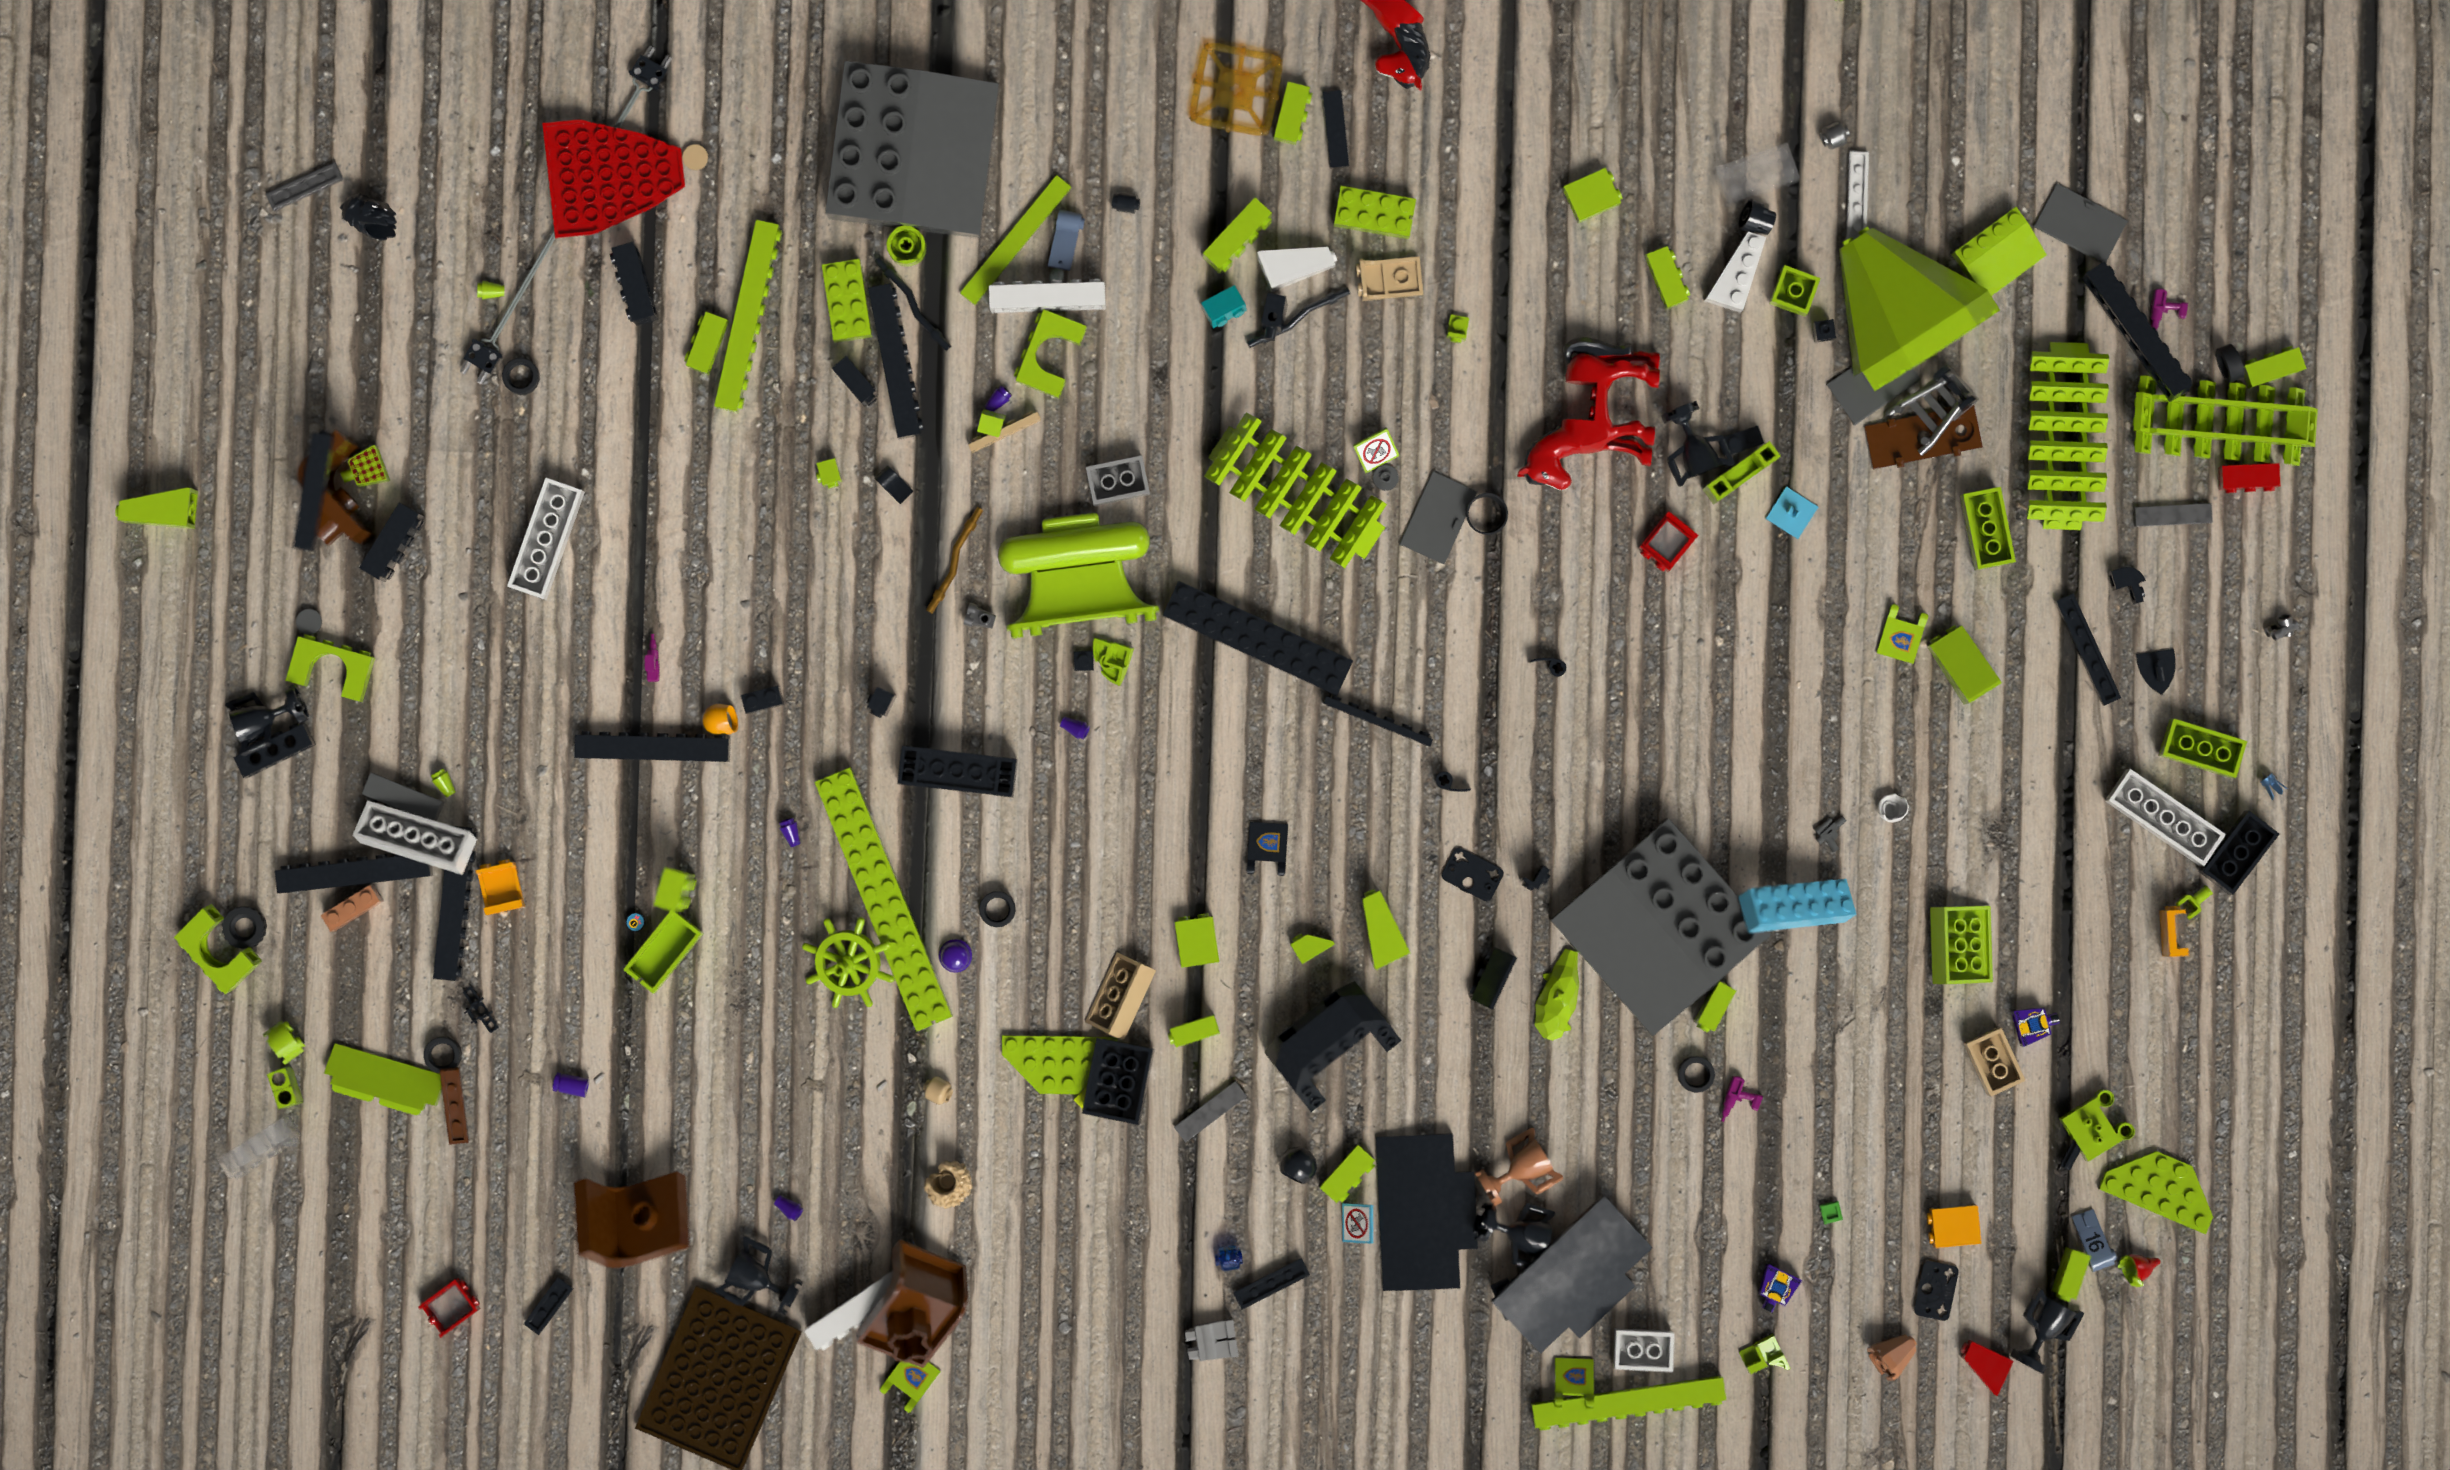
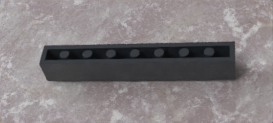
M2104 261L2086 272L2082 279L2168 401L2172 402L2188 392L2193 385L2190 376L2180 368V362L2170 354L2168 345L2160 340L2157 330L2150 326L2147 316L2144 312H2140L2135 299L2128 295L2124 284L2115 277L2112 267L2108 266Z
M891 283L869 287L868 291L897 438L900 440L920 436L921 430H924L922 419H918L917 416L920 407L918 400H914L913 393H916L914 381H910L909 374H913L911 363L906 361V355H909L907 344H903L902 340L905 332L903 325H899L898 318L902 317L900 307L895 305L894 299H898L896 287L892 288Z
M580 731V735H575L574 758L730 762L731 739H726V735H714V738H707V734H695V738H688V734H676V737H668V733H657V737H649V733H638V736H630V732H618V736H611V732H599V735H592L591 731Z
M452 826L468 831L478 839V832H475V828ZM472 851L463 874L449 870L444 871L433 979L459 981V977L462 978L463 966L460 965L461 958L465 956L463 939L467 938L465 920L469 919L470 912L467 908V901L471 900L472 890L469 889V883L473 881L474 871L471 870V865L475 862L476 851Z
M387 854L375 855L376 859L368 860V856L357 857L355 862H349V859H339L337 864H330V861L318 862V866L304 863L299 864V868L292 869L291 865L280 866V870L275 871L277 894L430 877L433 876L432 865L395 854V857L387 858Z

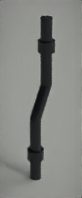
M878 257L874 262L885 272L884 275L889 280L891 279L906 295L914 318L927 330L934 342L937 341L945 351H948L952 346L944 339L939 329H935L920 313L912 290L896 274L897 271L892 266L889 267L881 257Z
M1347 287L1336 293L1331 292L1326 294V297L1306 305L1287 324L1283 325L1282 333H1276V336L1292 330L1309 312L1327 304L1337 303V300L1350 295L1349 288ZM1265 331L1259 333L1260 336L1246 341L1248 347L1251 348L1260 343L1270 342L1264 339Z

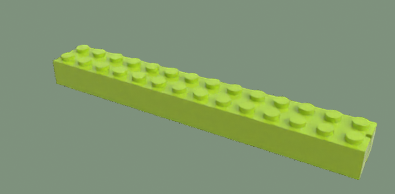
M847 768L814 782L880 944L885 941L891 943V947L884 950V954L916 1032L934 1025V1020L936 1023L953 1017L852 768Z

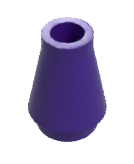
M1002 385L999 388L996 387L984 406L987 410L994 412L1009 402L1012 394Z
M1064 717L1060 724L1061 728L1078 740H1084L1090 729L1086 722Z
M792 817L779 822V829L789 843V846L794 847L801 844L797 821H794Z
M781 1195L774 1202V1205L789 1220L796 1221L804 1210L801 1204L786 1199Z

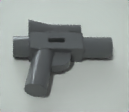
M1842 815L1831 825L1832 819L1828 818L1822 825L1814 829L1819 835L1815 840L1820 845L1826 841L1832 852L1839 850L1835 839L1838 837L1836 831L1846 822Z

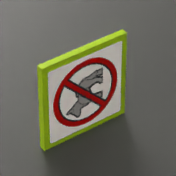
M1387 427L1353 445L1365 473L1399 456Z

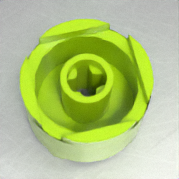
M900 226L893 230L888 237L887 250L895 263L910 267L923 260L926 253V242L923 235L916 228ZM905 242H908L909 245H912L908 248V250H905L902 247L905 246Z
M281 1020L262 1035L263 1037H269L266 1040L279 1058L284 1057L285 1060L282 1062L286 1065L304 1052L303 1047L306 1045L300 1037L297 1036L295 1038L291 1033L294 1029L289 1022Z

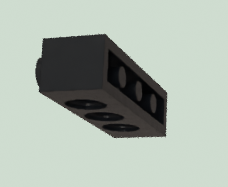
M298 722L289 726V731L284 733L279 731L271 735V745L276 744L278 746V752L275 755L270 753L271 745L245 756H241L238 751V755L233 758L242 777L249 778L315 746L316 743L307 725H300ZM290 736H294L296 740L293 746L287 744V739ZM258 752L261 760L255 763L252 757Z

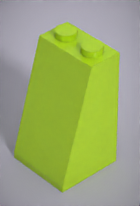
M182 488L122 500L116 506L115 515L118 517V521L124 523L195 529L198 491L192 488Z
M1953 625L1946 630L1947 634L1943 637L1937 635L1930 640L1931 644L1927 648L1963 705L1973 702L2002 683L1962 625L1959 627Z
M1372 889L1364 893L1365 897L1362 898L1372 964L1374 969L1377 970L1410 954V951L1381 891Z

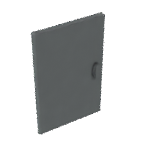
M2057 183L2033 227L2100 263L2105 261L2107 264V260L2128 220Z
M1852 367L1828 383L1827 386L1855 426L1918 383L1921 378L1912 368L1874 391L1863 372L1853 376Z
M1432 471L1399 545L1444 565L1465 521L1468 505L1476 496L1477 491Z

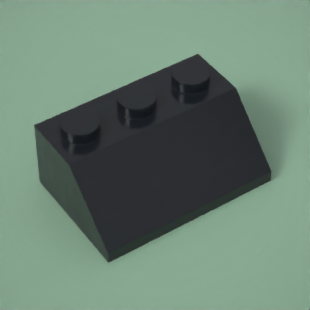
M1496 947L1493 950L1490 949L1485 958L1488 961L1485 968L1481 967L1477 977L1480 979L1477 985L1473 984L1470 989V999L1493 1010L1518 957Z

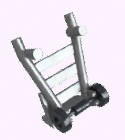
M1948 365L1939 369L1924 388L1895 403L1885 412L1891 418L1896 413H1903L1904 407L1910 405L1933 434L1930 438L1923 437L1921 439V443L1924 445L1917 451L1922 456L1934 446L1950 423L1958 419L1979 399ZM1948 383L1947 386L1952 390V392L1956 396L1958 395L1960 397L1958 401L1945 388L1944 384ZM1937 390L1949 403L1952 409L1948 414L1930 392ZM1923 397L1943 420L1939 427L1916 400Z

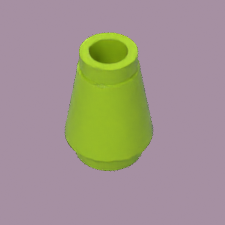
M483 280L482 282H477V298H482L483 300L500 296L504 297L505 285Z
M444 768L431 775V782L446 798L456 792L449 773Z

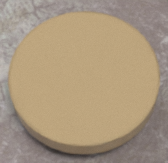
M690 145L684 150L682 159L687 168L700 170L708 162V153L700 145Z

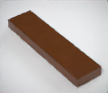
M460 1067L440 1069L449 1145L469 1143Z

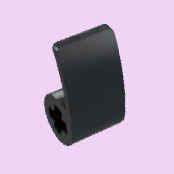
M888 465L874 478L899 504H902L913 493V490Z
M1538 658L1529 661V663L1550 661L1548 671L1553 677H1560L1566 672V664L1559 659ZM1557 663L1562 668V672L1559 671L1558 674L1555 673V669H1552V666H1556Z
M1440 772L1435 777V784L1440 789L1452 792L1471 791V788L1452 789L1453 779L1448 772ZM1443 775H1446V779L1449 781V783H1445L1444 786L1440 785L1441 781L1438 779L1439 777H1443Z

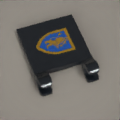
M1250 822L1248 874H1254L1255 861L1278 862L1277 874L1278 876H1285L1288 824Z

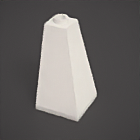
M1328 247L1257 252V259L1271 292L1335 267V261H1337L1334 251H1330Z

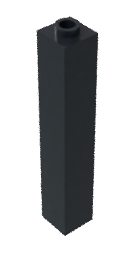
M319 430L318 433H312L292 547L295 549L316 552L335 437L331 436V432Z

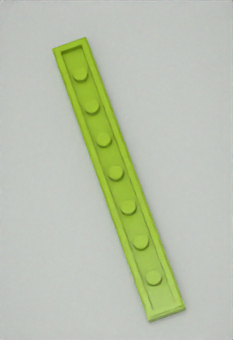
M1056 175L960 294L973 305H976L988 291L989 285H992L1072 187Z

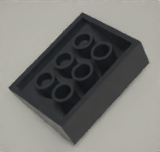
M1096 1038L1082 1114L1140 1125L1155 1049Z

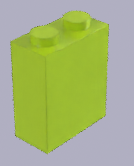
M1606 168L1563 187V192L1577 223H1581L1621 204V199H1623L1621 192L1618 188L1615 189L1612 183L1615 181L1611 171L1607 172Z
M1208 913L1197 915L1198 919L1191 920L1190 916L1178 917V921L1175 922L1181 968L1219 962L1213 916L1209 917Z
M1718 981L1711 988L1694 1022L1698 1023L1696 1027L1705 1032L1715 1031L1736 990Z
M1213 1014L1170 1028L1171 1032L1168 1033V1038L1171 1045L1175 1044V1047H1179L1220 1034Z
M2068 1247L2065 1248L2051 1291L2056 1293V1297L2069 1302L2070 1299L2077 1300L2091 1258L2090 1255Z

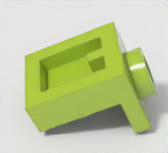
M1450 315L1446 337L1450 338V342L1461 343L1466 340L1469 317Z

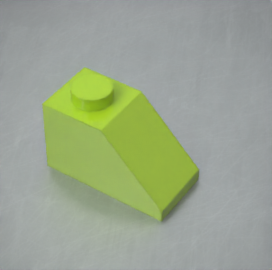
M1302 933L1292 938L1293 943L1290 944L1302 964L1335 945L1331 940L1307 934L1303 936Z

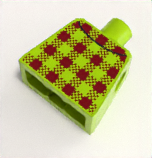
M376 445L348 460L350 469L341 472L344 483L355 480L356 485L359 487L390 481L379 448Z

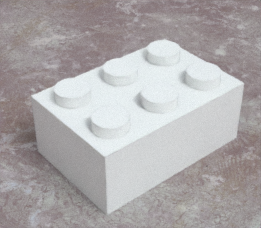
M1615 1328L1614 1369L1673 1372V1331Z

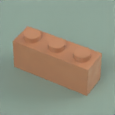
M369 885L320 916L330 932H335L384 901L375 886Z

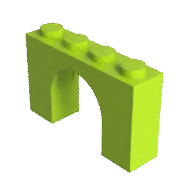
M1044 309L1042 313L1037 315L1035 323L1038 325L1036 330H1032L1029 335L1028 341L1031 343L1028 349H1024L1021 356L1023 363L1021 367L1017 366L1014 377H1016V382L1059 399L1066 380L1040 368L1036 360L1038 347L1050 338H1061L1080 346L1087 326Z
M1769 441L1702 490L1714 505L1781 456Z
M304 634V638L298 636L285 681L308 687L316 661L322 656L334 654L343 660L347 669L341 697L363 702L375 658L370 657L371 653L360 650L359 653L352 652V647L341 645V648L334 647V642L324 639L320 643L315 641L316 637Z
M210 904L204 907L174 938L178 945L190 955L192 961L197 963L204 974L216 984L217 989L227 994L234 990L262 960L251 947L241 951L230 963L220 962L211 955L207 944L208 936L224 917Z

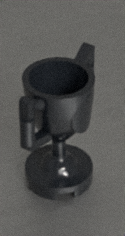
M1697 401L1690 402L1675 408L1670 413L1667 412L1661 415L1664 424L1672 421L1675 424H1680L1686 434L1683 446L1667 457V463L1678 487L1683 486L1687 479L1701 475L1721 465L1733 466L1735 464L1723 435L1701 437L1692 432L1689 420L1692 418V413L1700 409ZM1719 441L1726 459L1719 458L1708 442ZM1681 453L1685 469L1682 477L1674 460Z
M295 684L285 688V704L275 709L265 707L254 692L225 703L226 708L230 710L229 717L233 729L241 742L239 750L241 756L271 745V726L276 716L288 712L294 715L299 723L309 720L306 704L302 702L298 695L300 691ZM252 700H254L257 704L252 706L236 708L237 706H240ZM264 735V740L249 746L250 743Z
M1484 1203L1481 1208L1485 1209L1483 1214L1476 1216L1473 1233L1478 1234V1236H1475L1474 1239L1485 1242L1494 1230L1505 1232L1511 1241V1262L1516 1266L1525 1268L1530 1263L1518 1258V1249L1532 1256L1534 1260L1550 1244L1552 1224L1548 1221L1555 1216V1212L1527 1203L1523 1206L1516 1221L1511 1225H1505L1497 1222L1496 1206ZM1528 1211L1546 1215L1541 1221L1524 1220Z
M746 1236L743 1237L744 1249L740 1251L724 1284L717 1287L715 1292L737 1306H743L757 1291L767 1288L778 1294L780 1306L777 1312L786 1315L787 1311L784 1307H791L799 1293V1289L795 1287L797 1284L802 1286L804 1281L795 1278L792 1284H786L783 1287L771 1282L768 1269L772 1250L757 1240L754 1241ZM749 1244L753 1248L767 1254L764 1266L749 1253ZM733 1286L749 1292L741 1300V1298L723 1290Z
M2037 1288L2023 1313L2024 1318L2034 1327L2036 1340L2030 1349L2018 1351L2013 1348L2010 1357L2044 1374L2048 1367L2041 1363V1358L2038 1354L2042 1343L2053 1338L2070 1341L2084 1316V1312L2080 1310L2071 1311L2047 1298L2044 1291ZM2036 1305H2037V1309H2036V1311H2035L2034 1318H2033L2031 1315H2032V1313H2033V1311H2034V1309H2035V1307H2036ZM2069 1325L2066 1333L2061 1334V1332Z

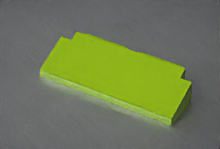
M337 1043L334 1044L323 1073L333 1076L330 1084H332L334 1092L368 1102L377 1097L379 1098L380 1105L412 1115H419L425 1109L426 1104L438 1105L442 1092L440 1073Z

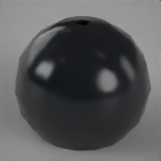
M1292 1147L1281 1156L1279 1169L1286 1177L1300 1184H1305L1315 1176L1317 1162L1313 1153L1308 1149Z

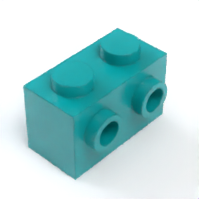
M1235 285L1201 302L1202 310L1213 328L1221 327L1228 320L1238 318L1247 311L1246 304Z

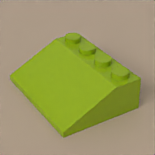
M2015 207L1951 255L1967 277L1976 284L1988 289L1992 296L2047 254L2027 220L2018 208Z
M1991 906L1930 907L1932 984L1992 983Z

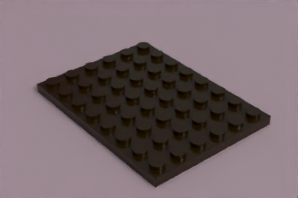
M696 1285L635 1429L730 1470H743L802 1330L744 1305L737 1306L724 1299L723 1296Z

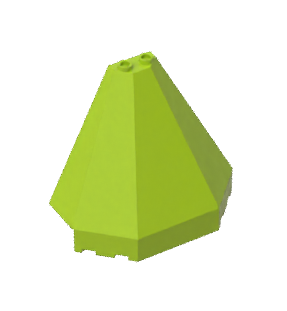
M1867 226L1858 232L1860 236L1856 239L1850 237L1842 242L1844 246L1839 249L1853 376L1863 372L1874 391L1914 368L2000 311L1988 289L1874 228L1869 229Z

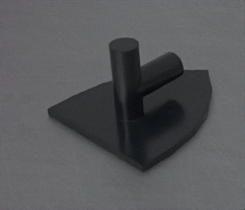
M2174 649L2136 654L2139 672L2144 681L2151 689L2163 695L2170 686L2176 669Z

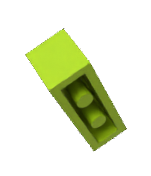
M1292 82L1287 83L1274 140L1296 145L1297 140L1301 141L1304 131L1300 129L1301 123H1306L1308 115L1305 107L1306 104L1311 103L1313 94L1309 92L1310 87Z
M1668 246L1646 254V262L1665 309L1667 310L1687 302L1690 292L1687 285L1682 283L1681 278H1683V274L1679 267L1676 268L1674 263L1676 257L1673 250H1669Z
M709 312L701 315L698 326H700L699 331L694 333L691 340L693 347L691 351H687L684 359L688 368L707 375L710 374L729 324L727 319Z
M2293 346L2281 349L2282 353L2275 355L2274 352L2263 355L2264 359L2257 361L2254 358L2245 361L2244 379L2248 389L2307 369L2300 348L2293 349Z
M1357 1144L1319 1188L1336 1203L1339 1201L1343 1202L1349 1196L1348 1190L1352 1186L1356 1188L1362 1181L1360 1177L1364 1172L1368 1174L1374 1168L1375 1164L1373 1162L1375 1159Z

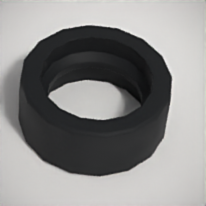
M2228 344L2216 349V360L2225 380L2231 383L2243 378L2245 375L2244 366L2236 348L2232 344Z
M515 358L504 366L502 380L505 387L512 393L527 395L537 388L540 381V372L537 366L530 360ZM518 365L527 366L532 372V380L526 387H516L510 380L511 370Z
M1001 891L985 895L979 906L982 920L987 925L995 928L1004 927L1009 924L1016 912L1012 897ZM994 898L1005 900L1009 907L1008 915L999 921L992 920L986 913L988 902Z
M438 1037L432 1039L426 1045L423 1058L430 1070L440 1073V1069L457 1067L462 1058V1051L460 1045L455 1040L449 1037ZM439 1044H447L453 1049L454 1058L447 1066H438L432 1060V1050Z
M1699 1056L1685 1059L1679 1065L1677 1072L1681 1086L1694 1093L1704 1092L1709 1089L1715 1079V1070L1712 1064L1707 1059ZM1693 1063L1702 1064L1708 1074L1706 1081L1698 1086L1691 1085L1685 1078L1687 1067Z

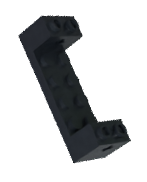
M902 746L897 784L1014 798L1018 759Z

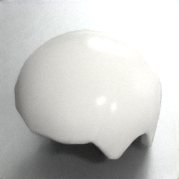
M1892 793L1882 797L1878 802L1877 810L1883 820L1893 823L1901 821L1907 815L1909 805L1905 797Z

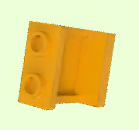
M510 859L498 861L499 865L491 867V863L479 866V870H475L476 874H478L482 891L485 915L525 907L516 862H510Z
M2164 906L2165 910H2159L2162 956H2189V948H2177L2175 914H2184L2186 909H2180V906Z
M1978 1205L1929 1208L1927 1223L1928 1225L1931 1224V1232L1928 1233L1929 1243L1934 1248L1982 1244Z

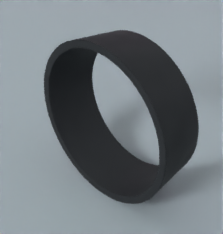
M1482 493L1474 497L1469 503L1466 518L1470 527L1476 532L1492 535L1502 530L1508 520V508L1503 499L1498 495ZM1483 497L1495 500L1502 511L1500 524L1494 530L1482 532L1474 528L1469 519L1471 504Z

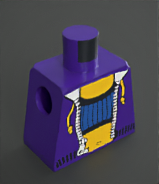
M2045 1008L2011 1011L2019 1044L2022 1047L2051 1035L2050 1026L2060 1023L2058 1014L2046 1015Z
M1766 1264L1758 1293L1766 1297L1762 1308L1772 1313L1776 1303L1785 1306L1802 1280Z

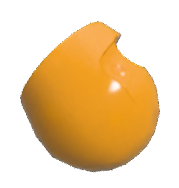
M713 704L705 710L702 722L708 732L717 735L722 733L730 735L737 732L738 717L732 705ZM727 712L731 717L732 727L729 725Z

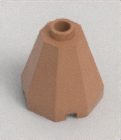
M1905 1334L1873 1344L1867 1348V1352H1871L1869 1358L1878 1372L1882 1375L1886 1373L1888 1375L1886 1379L1893 1381L1901 1375L1917 1351V1343L1912 1336Z

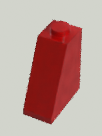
M1968 1340V1343L1965 1342L1961 1348V1358L1989 1391L1998 1396L2014 1361Z

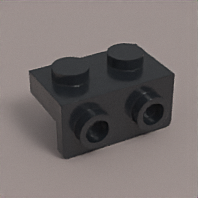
M1541 866L1532 881L1521 877L1522 886L1530 891H1533V889L1539 890L1542 884L1546 885L1551 876L1548 874L1550 869Z

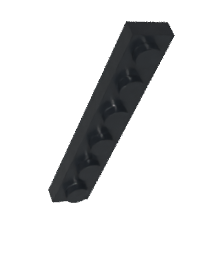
M2074 593L2055 601L2102 706L2120 699L2121 695Z
M1335 695L1326 696L1324 700V705L1430 747L1433 742L1430 734L1420 731L1416 733L1412 731L1413 727L1403 723L1401 726L1394 724V719L1384 716V719L1376 716L1377 713L1372 710L1366 709V712L1359 710V705L1349 702L1348 705L1342 703V698Z

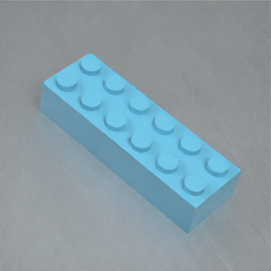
M1847 879L1750 888L1738 896L1748 933L1845 923L1857 915Z

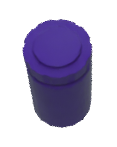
M557 1072L552 1088L556 1092L559 1091L585 1098L589 1087V1079L568 1074L561 1075V1073Z

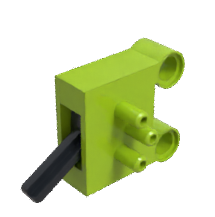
M2105 1089L2098 1090L2092 1098L2059 1118L2073 1140L2061 1162V1167L2071 1170L2079 1153H2081L2085 1161L2089 1162L2121 1141L2129 1140L2134 1136L2135 1129L2132 1124L2120 1122L2113 1129L2101 1110L2100 1106L2109 1107L2113 1104L2114 1095L2111 1091ZM2106 1093L2108 1101L2103 1104L2100 1101V1096ZM2123 1126H2127L2129 1129L2126 1136H2122L2120 1133Z

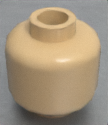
M939 1077L927 1080L923 1087L925 1098L938 1105L944 1102L947 1103L953 1094L951 1084Z

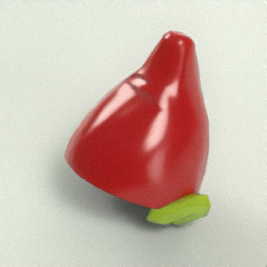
M2130 1254L2120 1258L2118 1268L2122 1269L2126 1280L2131 1286L2141 1287L2144 1286L2143 1281L2151 1275L2152 1271L2161 1261L2159 1258H2148L2137 1254Z

